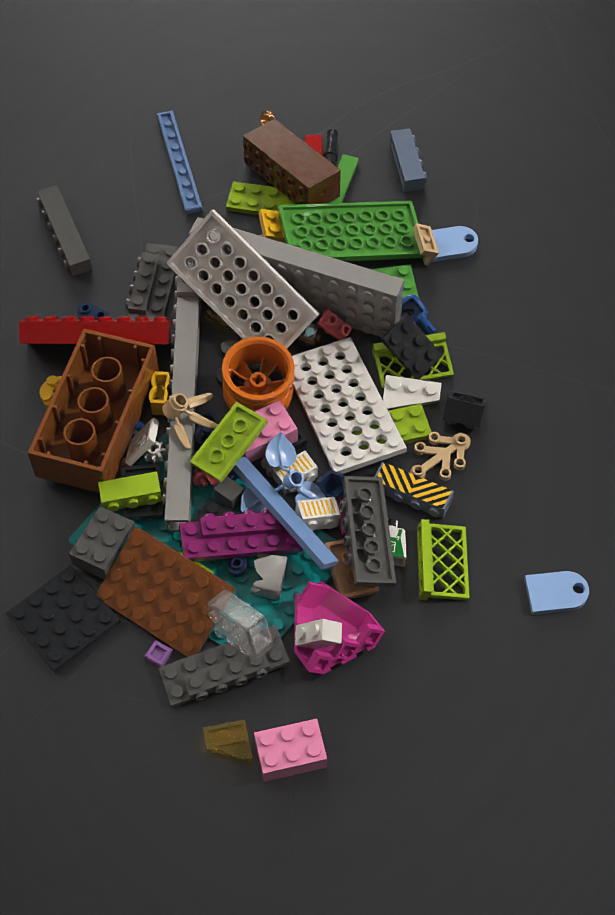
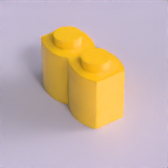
M155 371L152 375V389L149 393V400L153 415H164L163 405L168 401V397L172 393L169 390L170 375L168 372Z

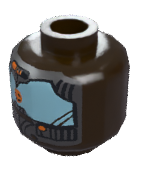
M311 323L296 340L298 344L312 348L316 343L321 342L323 334L320 332L318 325Z

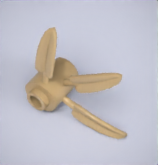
M177 393L172 395L163 405L164 415L169 419L175 420V433L181 444L187 449H191V445L185 429L180 424L178 418L184 412L190 415L189 419L201 426L215 429L218 424L193 411L186 410L187 406L194 408L206 403L213 397L212 393L201 394L188 399L185 395Z

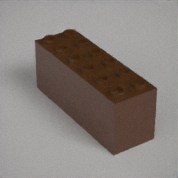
M276 119L243 135V159L245 164L255 170L257 174H260L268 183H271L296 205L328 204L340 197L341 170Z

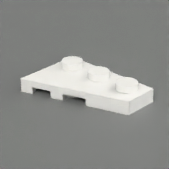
M386 375L383 402L387 410L417 404L439 403L441 383Z

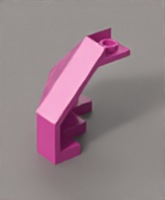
M322 581L318 584L308 582L302 594L295 593L294 652L308 672L328 673L331 671L330 667L338 663L342 665L356 658V654L364 649L369 651L375 648L385 633V630L370 612ZM319 619L342 623L341 644L315 650L295 646L296 625Z

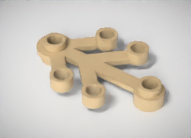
M431 432L428 439L430 444L437 445L441 443L448 444L449 446L441 448L426 446L423 442L415 444L414 452L417 455L431 454L435 456L422 465L413 466L410 473L425 479L426 472L442 461L439 477L443 481H448L451 478L450 455L457 450L454 468L459 471L463 470L466 464L464 451L470 447L471 440L464 433H458L453 437L440 436L437 432Z

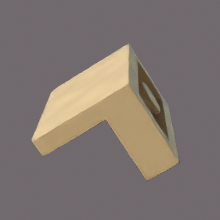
M416 223L413 227L420 254L425 256L423 258L424 265L429 266L439 254L431 226Z

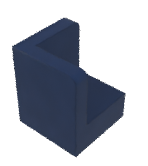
M329 469L316 480L325 497H335V500H338L344 495V475L342 473Z

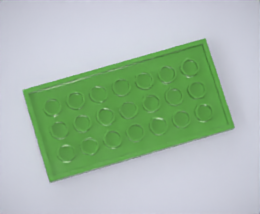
M412 201L278 205L285 243L341 261L425 257L420 254L413 231L414 225L419 223Z

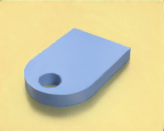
M455 226L432 230L439 252L432 262L468 257L477 249L478 236L468 227ZM465 239H472L473 241L467 242Z
M562 571L525 575L524 578L532 615L577 610L586 603L589 595V586L586 580L575 572ZM573 587H581L583 593L578 594L574 592Z

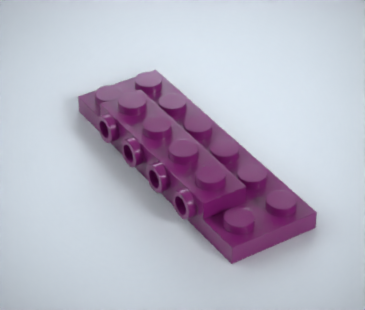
M264 509L261 513L246 510L242 514L234 515V512H226L223 516H215L213 513H208L200 517L199 522L179 523L183 556L191 561L257 556V554L272 555L303 552V548L268 509Z

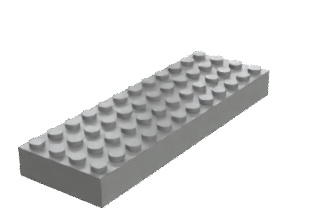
M197 217L189 232V236L203 221V218ZM233 228L319 313L316 318H321L324 310L329 309L352 328L367 334L380 336L381 338L401 319L404 279ZM212 231L210 237L213 241H217L218 234ZM202 244L199 246L200 253L206 254V247ZM227 244L224 245V252L230 254L232 251L231 247ZM214 257L212 264L215 267H219L220 261ZM238 257L237 265L244 267V260ZM227 270L225 277L228 280L233 279V274ZM253 270L250 272L252 280L258 279L257 272ZM201 271V278L207 280L208 273ZM239 284V285H238L239 291H240L241 293H245V292H246V287H245V285H244V284ZM269 284L263 285L264 292H271ZM277 297L276 303L279 306H284V299Z

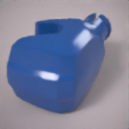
M408 295L402 299L401 313L412 311L414 314L409 315V317L415 324L419 325L427 335L434 334L437 329L427 319L429 312L416 295Z

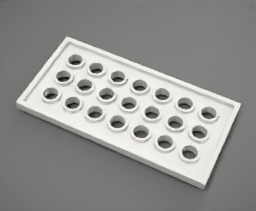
M214 209L209 212L166 262L242 339L270 335L287 349L319 315ZM212 231L218 234L217 241L211 239L210 234ZM201 244L206 247V254L200 253L199 246ZM225 244L231 247L232 251L230 254L224 252ZM214 257L219 259V267H215L212 264ZM238 257L244 260V267L237 265ZM188 258L195 260L194 267L188 265ZM227 270L232 272V280H228L225 277ZM252 270L257 272V280L251 279L250 272ZM201 271L208 273L207 280L201 278ZM215 283L221 286V293L215 292ZM239 284H244V285H245V287H246V292H245V293H241V292L239 291V289H238V285H239ZM264 284H269V285H270V287H271V292H270V293L264 292V290H263V285H264ZM228 296L234 299V306H230L227 303ZM252 297H257L259 299L258 306H254L252 304ZM277 297L284 299V306H279L276 303ZM241 309L247 312V319H243L240 316ZM265 310H270L272 312V319H267L265 317ZM290 310L297 312V319H292L289 316ZM254 322L260 324V332L253 329ZM278 323H283L285 325V332H281L278 330Z
M351 337L292 356L295 368L293 387L333 471L344 474L407 452V447ZM338 356H343V357H345V358L342 359V360L336 359V357H338ZM323 361H324V362H327V364L324 365V366H321V365L319 364L320 362H323ZM304 367L310 368L309 371H303L301 369ZM345 369L351 370L350 373H344L342 371ZM327 375H333V376H334V378H332V379H327V378H325V377H326ZM309 381H316V382H317V383L314 384V385L308 384ZM357 383L358 386L351 387L349 386V384ZM336 388L341 390L338 393L332 392ZM317 394L323 395V397L320 399H317L314 396ZM360 396L365 398L363 401L356 400ZM341 402H345L348 405L345 407H341L338 404ZM323 408L330 409L327 413L321 412ZM369 410L372 414L365 415L363 412ZM348 416L355 418L352 421L345 420ZM330 422H335L337 425L334 427H330L327 424ZM375 424L378 425L379 428L372 429L370 428V426ZM356 430L362 432L360 435L352 434ZM338 436L344 438L342 441L334 440ZM385 439L386 443L380 444L377 440ZM361 445H367L369 448L366 450H362L359 447ZM343 451L351 452L348 456H344L341 453Z

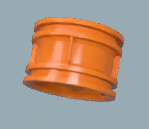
M249 337L235 343L225 354L222 363L223 397L228 408L231 409L237 401L255 412L280 400L284 408L287 409L293 397L295 369L290 352L278 341L267 337ZM261 364L260 372L252 374L248 366ZM274 370H277L284 380L271 382L268 376ZM236 375L245 380L244 386L236 387L232 382L233 376Z

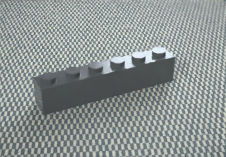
M55 185L37 191L39 196L36 199L39 209L43 208L41 212L44 220L49 222L47 223L49 232L54 233L52 235L55 245H59L58 252L60 257L65 259L63 263L66 271L70 270L72 277L91 271L92 266L89 255L58 186Z

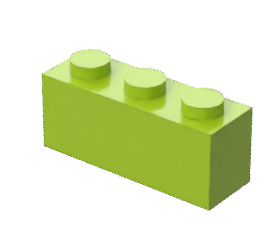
M157 471L98 482L102 507L112 512L123 508H136L145 504L153 505L162 501Z

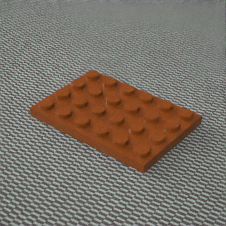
M134 527L96 595L108 606L189 657L200 652L236 588L142 529Z

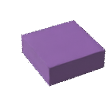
M155 640L145 654L144 659L157 667H162L172 655L173 650Z

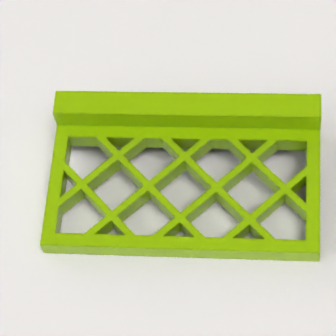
M445 332L426 335L436 348H443L444 354L438 360L435 367L429 369L431 370L430 374L423 375L420 380L429 381L453 377L454 372L446 344ZM383 342L373 344L372 354L373 358H375L381 387L384 388V375L387 372L393 376L403 377L401 374L405 368ZM387 357L392 361L386 367L380 363L379 358ZM394 362L402 367L399 373L390 369ZM442 363L447 366L448 372L442 373L437 370V367Z
M421 519L417 527L419 600H427L430 597L468 601L470 597L466 527L430 524L429 520ZM432 530H438L443 536L437 540L432 535ZM460 532L461 539L456 542L449 534ZM445 538L453 544L448 550L440 543ZM435 546L444 553L439 558L432 552ZM455 547L462 553V557L459 559L450 553ZM446 555L454 562L449 568L441 561ZM436 564L444 570L440 576L433 570V566ZM456 565L463 571L460 577L451 571ZM446 574H449L455 580L450 586L442 579ZM439 582L445 590L443 592H434V584ZM458 583L463 588L464 594L456 593L452 587Z

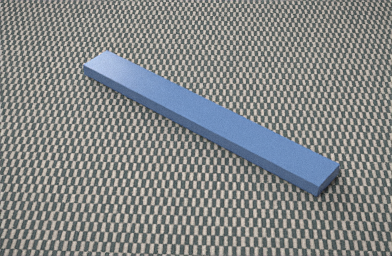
M173 110L157 113V119L185 213L191 214L203 211Z
M243 455L233 467L235 473L320 569L336 566L339 560Z

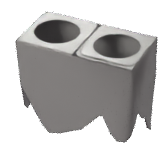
M257 554L260 559H256L254 565L257 573L263 580L253 583L254 587L250 589L253 592H250V594L280 600L287 569V557Z

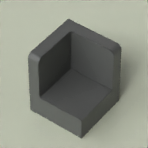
M226 476L223 482H219L214 488V498L234 510L241 502L244 487Z

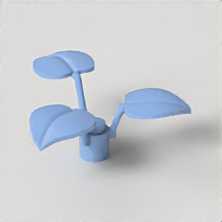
M283 432L275 435L266 447V461L271 467L280 466L281 470L288 472L283 478L284 484L275 488V490L279 491L285 487L289 489L296 487L298 494L295 497V503L302 500L326 498L315 483L311 481L303 482L304 476L300 471L285 468L295 462L296 451ZM249 487L244 490L241 496L240 510L242 513L246 510L261 513L264 509H267Z

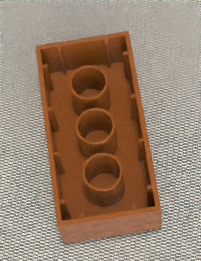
M83 329L27 452L35 477L100 493L98 482L115 479L152 389V375L155 371H159L154 345Z

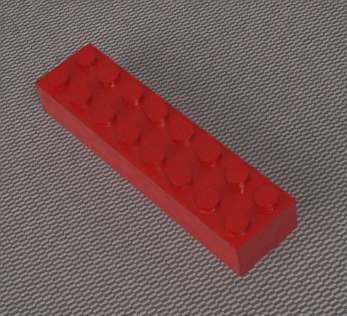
M39 316L24 317V320L19 321V344H77L83 329L146 344H169L172 342L171 320H167L166 316L154 317V320H148V316L135 317V320H130V316H119L117 320H112V316L98 317V320H94V316H83L80 319H76V316H64L61 319H57V316H46L43 319H39Z

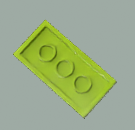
M233 181L226 204V211L258 215L260 209L278 211V205L296 204L290 201L282 192H279L276 187Z
M236 401L190 460L191 465L222 483L268 424L267 419Z
M422 404L388 411L405 444L429 439L431 429ZM374 424L370 428L378 429L379 426ZM356 430L352 433L354 435H360L362 432ZM379 439L377 440V442L380 444L386 443V440ZM361 445L359 448L362 450H366L369 447L367 445Z

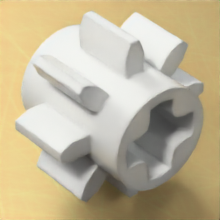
M155 441L143 454L146 462L150 461L153 464L159 461L163 462L162 455H166L163 442Z

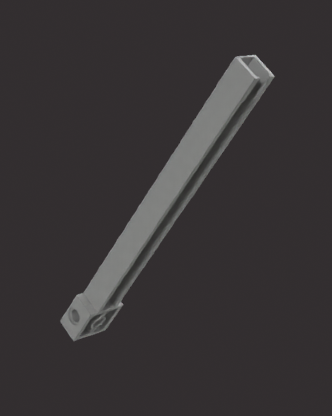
M188 263V265L194 267L195 263ZM175 276L177 290H175L174 297L177 305H174V316H176V319H173L175 334H172L174 349H171V360H174V363L170 365V375L173 376V380H170L169 390L172 391V395L181 393L188 399L197 396L202 298L183 279ZM187 406L186 410L196 413V407L189 408ZM184 412L179 416L178 420L185 429L191 449L185 448L179 441L174 430L175 420L167 418L170 427H167L166 430L169 444H166L165 448L168 460H165L167 477H164L166 494H163L166 531H179V523L191 522L193 465H191L190 460L194 456L195 422L189 419L190 415Z

